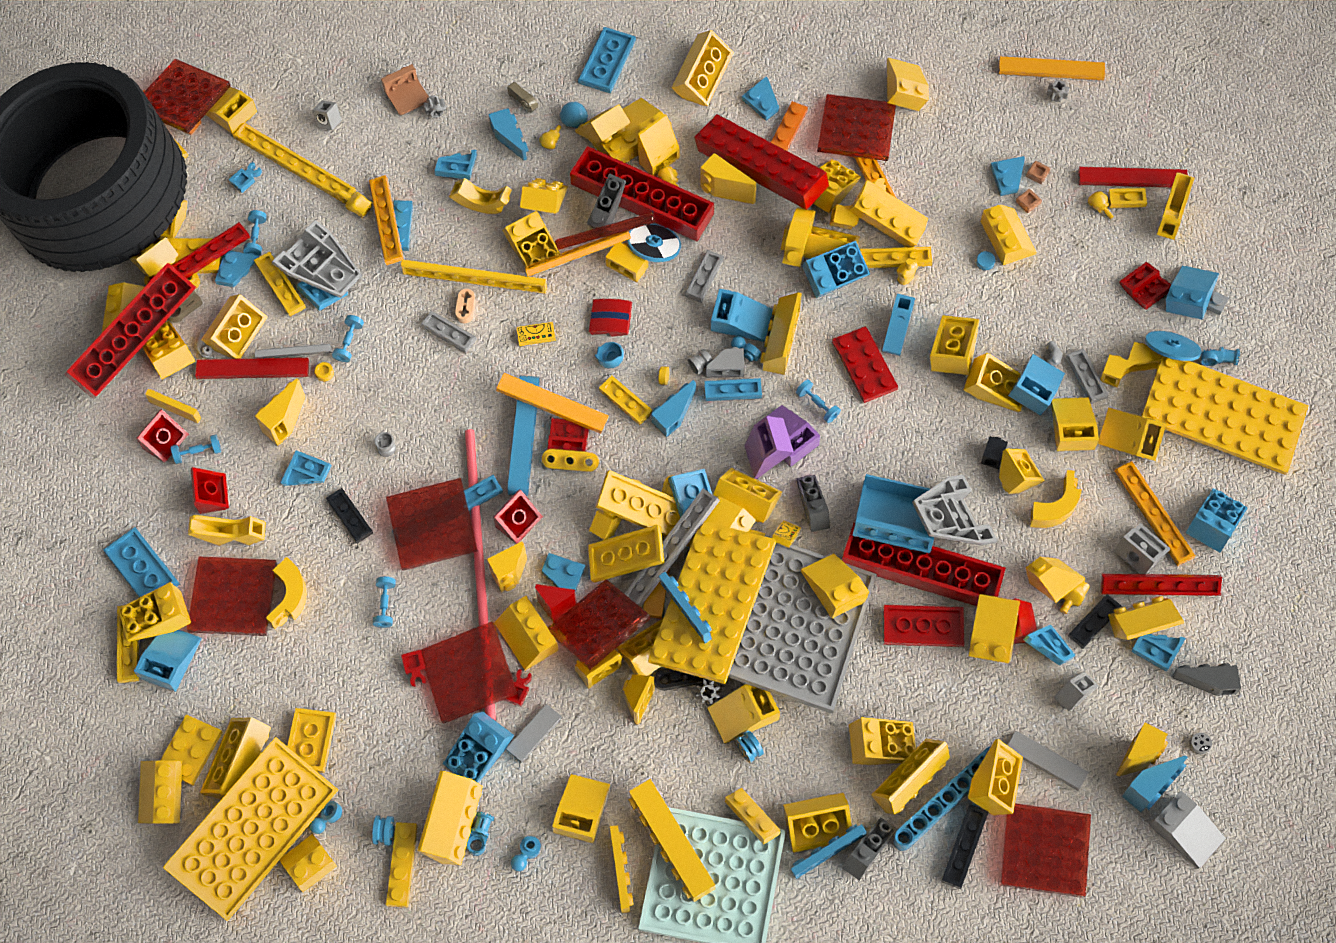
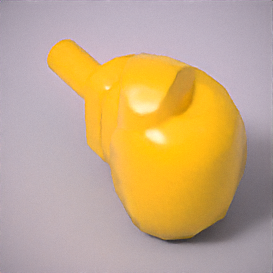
M557 125L555 130L550 129L540 136L539 142L542 147L555 149L556 143L560 138L559 130L561 125Z
M666 166L659 170L658 178L678 186L676 183L679 179L677 178L678 173L676 169Z
M1097 191L1089 196L1088 204L1090 206H1093L1099 213L1104 211L1110 219L1114 217L1107 209L1109 207L1107 195Z

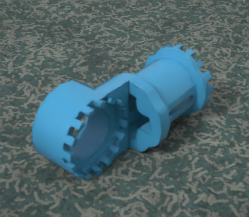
M1219 347L1218 351L1210 349V351L1208 349L1207 351L1204 350V352H1201V364L1214 366L1217 363L1227 362L1237 366L1240 350H1228L1223 347Z
M477 812L476 816L478 818L468 838L467 849L473 856H479L484 853L489 836L488 829L495 818L490 814L488 815V813L485 815V812ZM475 840H479L482 843L481 849L477 851L470 848L471 843Z

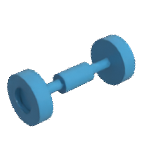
M252 210L248 213V220L254 223L251 232L252 243L244 245V253L259 256L262 254V247L256 244L259 235L258 224L265 223L267 217L262 211Z
M355 315L346 316L345 324L350 327V330L346 332L343 348H335L332 354L333 358L340 362H350L352 355L346 351V348L350 346L354 335L352 333L353 330L361 329L364 321Z
M809 379L805 380L797 388L796 394L799 397L808 394L819 408H823L827 412L823 419L827 423H831L840 414L841 409L837 405L829 409L817 394L814 395L810 391L813 383Z
M217 434L210 436L211 444H199L189 447L188 450L180 451L178 445L171 446L175 463H182L181 455L203 452L204 449L213 447L215 454L221 453Z
M383 576L376 578V586L383 589L380 599L381 615L373 617V625L376 627L388 628L393 625V618L385 616L389 598L387 589H392L396 585V580L392 577Z

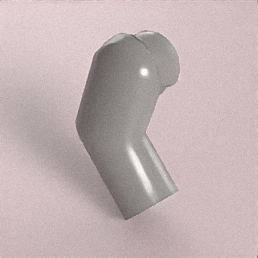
M200 332L197 336L195 349L202 357L207 358L211 356L212 348L201 340L205 333Z
M1050 341L1046 344L1051 353L1047 363L1055 367L1056 364L1059 365L1061 362L1062 352L1054 341Z

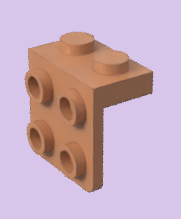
M413 64L388 74L381 79L384 92L399 115L408 113L427 103L426 100L429 96L420 84Z

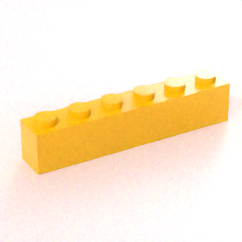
M649 779L630 790L628 801L633 810L638 809L641 814L639 820L644 827L648 826L651 833L649 836L655 845L659 844L662 851L660 854L665 863L670 862L673 867L671 872L676 881L681 880L684 885L682 891L686 898L689 899L691 897L693 902H696L714 891L715 883L652 780Z

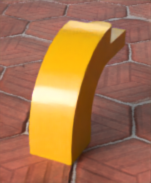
M464 178L455 182L449 197L470 210L485 214H498L502 212L503 207L509 202L512 189L505 186L494 191L484 190Z
M800 207L796 208L790 224L782 263L801 267L806 241L812 229L816 211L805 210Z
M1066 471L1061 499L1053 503L1033 502L1030 527H1054L1063 523L1072 515L1082 490L1076 489L1078 480L1074 478L1075 471Z
M288 557L273 569L276 578L286 586V595L283 601L266 617L274 629L282 626L287 621L288 616L295 620L302 612L306 602L307 589L305 581L297 566Z

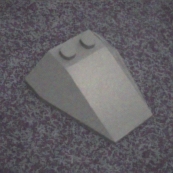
M316 220L304 230L301 239L287 252L283 250L272 261V264L285 274L339 298L362 277L361 272L331 232Z
M964 475L948 477L916 498L912 503L928 535L931 537L976 545L996 543L998 540L990 525L977 526L964 501V498L972 491Z

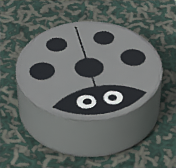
M1197 733L1191 738L1190 747L1197 754H1205L1211 749L1212 740L1205 733Z

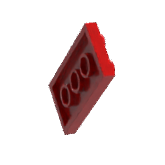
M867 326L832 339V343L863 403L898 390V385Z
M884 605L883 607L884 645L964 647L965 645L964 607Z

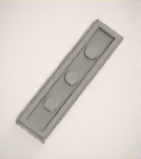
M330 344L260 349L255 351V357L277 358L333 353Z
M1015 731L1007 745L1020 754L1023 760L1079 791L1089 773L1018 731Z

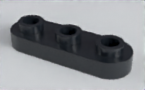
M666 668L656 672L654 684L659 690L667 691L702 684L705 678ZM686 675L687 679L682 680L680 677ZM662 679L668 680L666 684H663L660 681Z

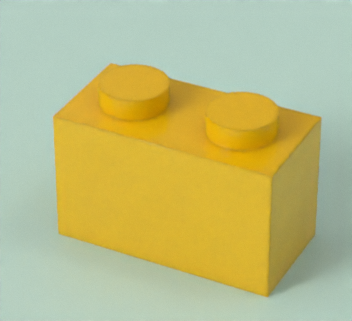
M620 242L615 244L605 257L607 267L635 282H638L648 268V260L635 255L626 243Z

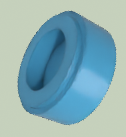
M988 251L981 252L977 257L976 264L982 270H990L994 267L995 256Z

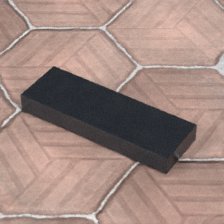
M343 488L326 497L327 502L356 543L373 534L372 529Z
M1106 594L1069 633L1068 637L1084 649L1110 621L1108 614L1114 613V609L1123 606Z

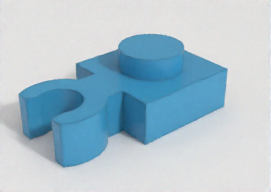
M252 162L248 165L246 171L241 168L229 178V182L243 193L255 183L254 177L260 176L262 170L260 167L257 170H253L256 166Z

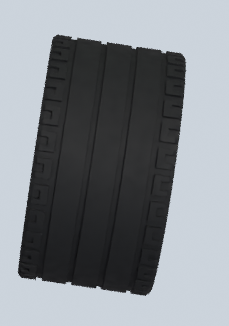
M89 62L66 63L38 71L19 81L0 96V220L24 249L36 260H39L42 264L45 263L49 267L62 269L63 271L90 272L118 265L138 255L167 230L184 200L185 186L187 185V172L185 171L187 166L178 144L142 89L132 78H129L122 71L115 70L113 67L105 64ZM106 137L126 138L123 149L115 163L96 182L79 192L65 197L36 199L37 191L44 176L53 164L67 152L95 139Z

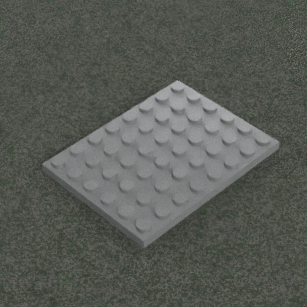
M776 543L728 677L832 714L877 574L846 564L860 577L869 594L864 603L831 619L801 573L802 568L826 556L794 545L788 548Z

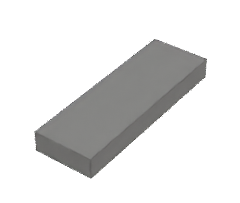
M709 250L706 251L685 292V297L702 303L724 260V256Z
M430 311L420 324L423 329L464 353H467L477 340L476 336L433 311Z
M1084 348L1067 354L1066 359L1086 397H1089L1090 403L1106 399L1108 393Z
M546 704L506 750L519 762L523 763L558 724L562 716Z

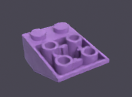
M779 406L768 415L770 417L783 418L794 451L784 459L789 467H792L819 446V433L807 421L785 406Z
M770 416L764 417L753 426L744 445L755 479H758L794 452L783 418Z

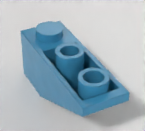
M509 108L488 114L495 138L522 160H527L526 152H529L526 142L521 140L523 135L520 127L517 128L515 125L517 124L515 115L510 113Z
M897 293L882 352L901 355L914 307V297Z
M694 380L689 384L685 383L678 393L670 395L662 406H657L652 411L651 422L666 437L679 428L696 392V382Z

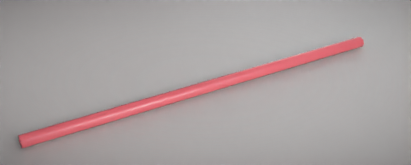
M472 429L465 431L469 488L478 483L475 435ZM480 505L470 511L485 713L496 721Z

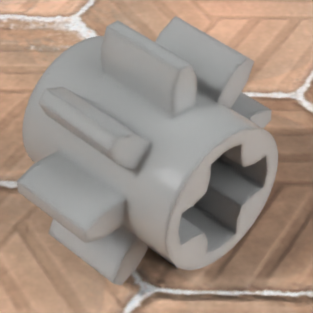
M1056 80L1053 84L1049 83L1047 95H1050L1051 101L1060 102L1063 98L1067 99L1070 87H1066L1065 81Z
M435 95L428 97L427 103H424L426 115L430 114L433 118L442 116L443 111L446 110L444 99H439Z
M703 679L702 685H696L700 689L696 696H702V703L705 700H709L712 704L714 697L719 698L716 691L720 687H714V681L712 680L706 682ZM705 687L713 689L711 690V695L702 693L705 691Z

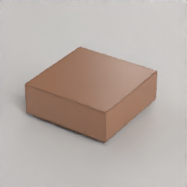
M1035 160L1026 173V177L1042 185L1051 168Z
M1028 189L1016 198V203L1027 213L1031 212L1042 202L1031 189Z

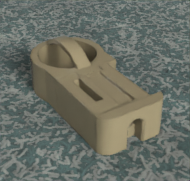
M516 82L511 83L507 87L509 96L517 100L529 113L538 108L539 105L536 99Z
M193 291L179 306L178 309H181L180 314L175 317L170 316L168 320L173 323L180 322L184 317L200 307L203 302L198 294Z

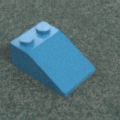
M1182 265L1169 289L1166 298V312L1203 320L1219 273Z

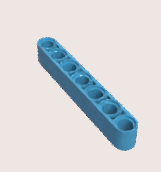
M520 375L519 379L539 387V376ZM517 400L508 495H514L520 489L528 496L537 408Z
M990 747L981 752L896 831L893 840L896 849L900 851L908 850L969 794L971 780L974 776L972 769L979 768ZM957 782H965L967 784V788H960L957 785ZM950 795L953 801L946 802L942 796ZM928 809H936L938 811V815H930L928 813ZM920 822L924 828L916 829L913 823ZM904 835L908 838L909 842L901 843L898 837Z

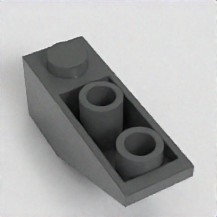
M609 173L587 221L588 225L608 234L619 207L626 184L625 180Z
M810 475L797 478L801 500L811 532L829 529V510L816 476Z
M1229 663L1212 667L1209 664H1203L1192 668L1189 665L1179 666L1172 674L1173 679L1216 696L1236 695L1241 689L1237 665L1230 666Z
M880 817L850 854L843 869L860 881L898 829Z

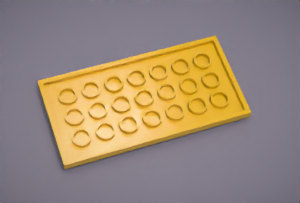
M1161 356L1141 416L1165 422V430L1286 475L1290 468L1309 405L1191 361H1181Z
M704 521L696 531L677 582L679 586L677 588L680 592L684 591L690 600L688 603L691 607L695 606L701 615L699 618L702 622L706 620L710 625L712 639L704 643L671 598L648 662L726 684L776 540Z
M275 737L163 868L228 921L336 794L338 789Z

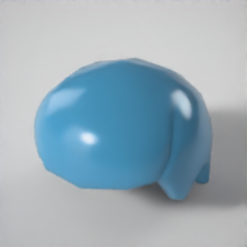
M568 102L562 107L560 118L567 127L578 128L580 124L587 122L588 113L579 102Z
M613 341L606 342L597 348L595 358L602 367L607 369L615 368L623 361L624 350L618 343Z

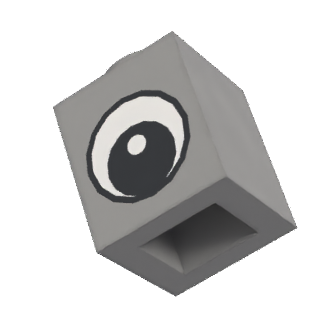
M322 100L312 110L318 128L333 130L342 121L335 102Z

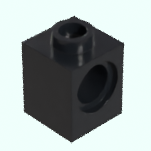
M990 436L980 464L999 470L1003 450L1006 449L1008 442L1000 437Z

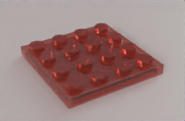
M174 59L144 91V94L164 124L188 134L231 85L229 81Z
M827 94L817 152L888 161L896 105L889 104L886 101Z
M461 478L386 497L402 571L478 552Z
M199 556L189 612L191 623L187 625L188 633L267 636L269 622L266 617L270 614L275 582L273 569L277 566V561L270 559Z
M605 579L552 623L548 629L555 640L585 667L591 670L648 622L651 617L633 600Z
M493 621L421 649L426 676L443 724L518 694Z
M1015 803L1013 814H1006L1000 886L1085 898L1091 814Z

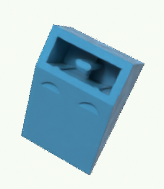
M856 241L806 260L802 264L816 298L870 275Z
M719 289L711 318V331L765 342L773 309L738 292Z
M1032 354L1008 396L1041 416L1057 393L1065 373Z
M1213 488L1187 529L1186 534L1221 553L1248 507L1228 497L1222 491Z
M181 630L157 635L143 652L134 670L135 674L141 680L176 692L202 638Z
M485 712L473 714L443 762V765L456 775L479 783L503 754L514 735Z
M1185 755L1142 770L1122 797L1141 813L1145 808L1150 810L1187 766L1184 762L1188 757Z

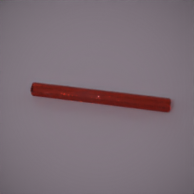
M651 212L555 240V245L560 250L655 223V215Z

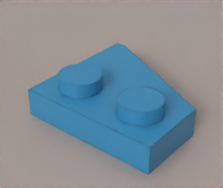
M767 77L742 95V100L766 121L779 111V105Z
M471 150V154L462 156L460 153L452 156L439 157L435 167V176L470 180L477 157V150Z
M1024 156L991 163L990 167L1000 196L1018 193L1025 161Z
M229 251L224 254L215 279L216 284L235 287L240 282V279L250 272V267L255 263L254 260L259 255Z
M303 281L297 284V289L319 311L348 295L347 291L339 298Z
M296 450L282 478L281 484L291 486L324 483L332 465Z
M548 553L542 573L556 587L574 589L576 593L586 567L584 564Z
M1051 624L1027 635L1023 639L1059 666L1076 656Z
M1143 635L1138 638L1131 652L1167 672L1186 638L1167 637V635Z

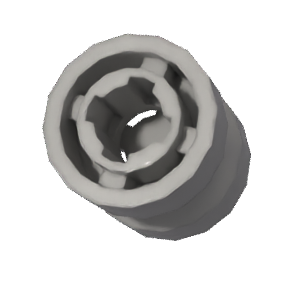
M702 349L698 352L697 356H692L688 359V364L693 372L698 375L703 372V369L713 359L705 349Z
M381 432L375 437L374 442L381 456L389 457L395 453L396 445L390 433Z

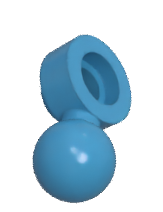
M736 336L731 341L732 347L744 348V357L751 362L753 360L758 361L762 355L757 347L750 343L746 344L743 337Z
M329 801L321 810V817L314 818L309 824L310 830L315 834L324 832L327 822L334 823L341 817L342 806L335 801Z
M527 836L521 841V854L515 855L511 859L513 870L523 871L527 866V858L532 859L539 855L541 844L536 837ZM531 843L534 847L529 849L527 844Z

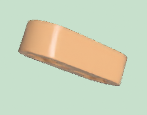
M463 289L458 294L455 312L456 318L460 323H468L473 318L475 295L471 289ZM468 295L470 298H468L467 303H465L464 298H466V296ZM464 309H466L467 314H465V316L462 317L461 314H463Z

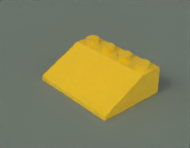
M643 98L622 109L630 121L626 125L627 129L620 134L614 133L611 135L613 138L605 144L603 142L596 144L589 140L597 151L624 163L639 155L637 134L642 128L652 124L656 118L664 115L662 111Z

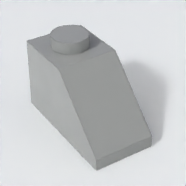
M731 347L724 349L707 365V378L744 377V348Z
M1083 672L1069 680L1056 694L1055 698L1061 707L1070 711L1097 689L1098 685Z

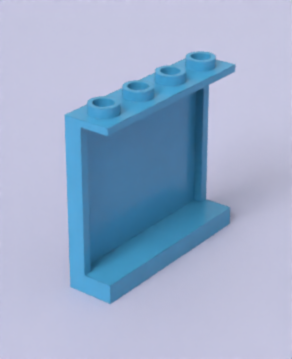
M866 474L852 536L930 553L934 537L928 535L912 503L916 498L929 491L930 488Z

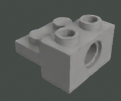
M1140 523L1122 538L1114 552L1140 574H1147L1171 548Z

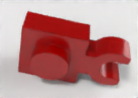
M422 650L402 654L405 673L407 675L412 674L410 679L411 685L416 687L415 680L417 678H421L422 683L426 684V677L421 674V671L426 670Z
M519 669L516 673V682L510 680L502 697L504 701L522 707L529 692V687L525 685L532 680L531 673L526 678H521L522 669Z

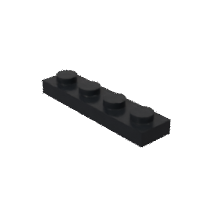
M969 804L943 874L942 883L961 890L989 811Z

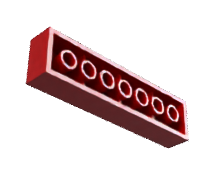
M718 114L694 136L699 152L708 157L715 153L757 184L805 210L829 187L826 171Z
M588 146L570 172L571 185L599 197L609 173L625 180L626 184L619 207L698 242L714 215L713 202Z
M167 262L64 375L94 400L197 287Z
M853 522L842 557L844 563L875 573L877 577L974 606H978L980 594L998 597L1006 567L932 546L930 553L852 536L855 522Z

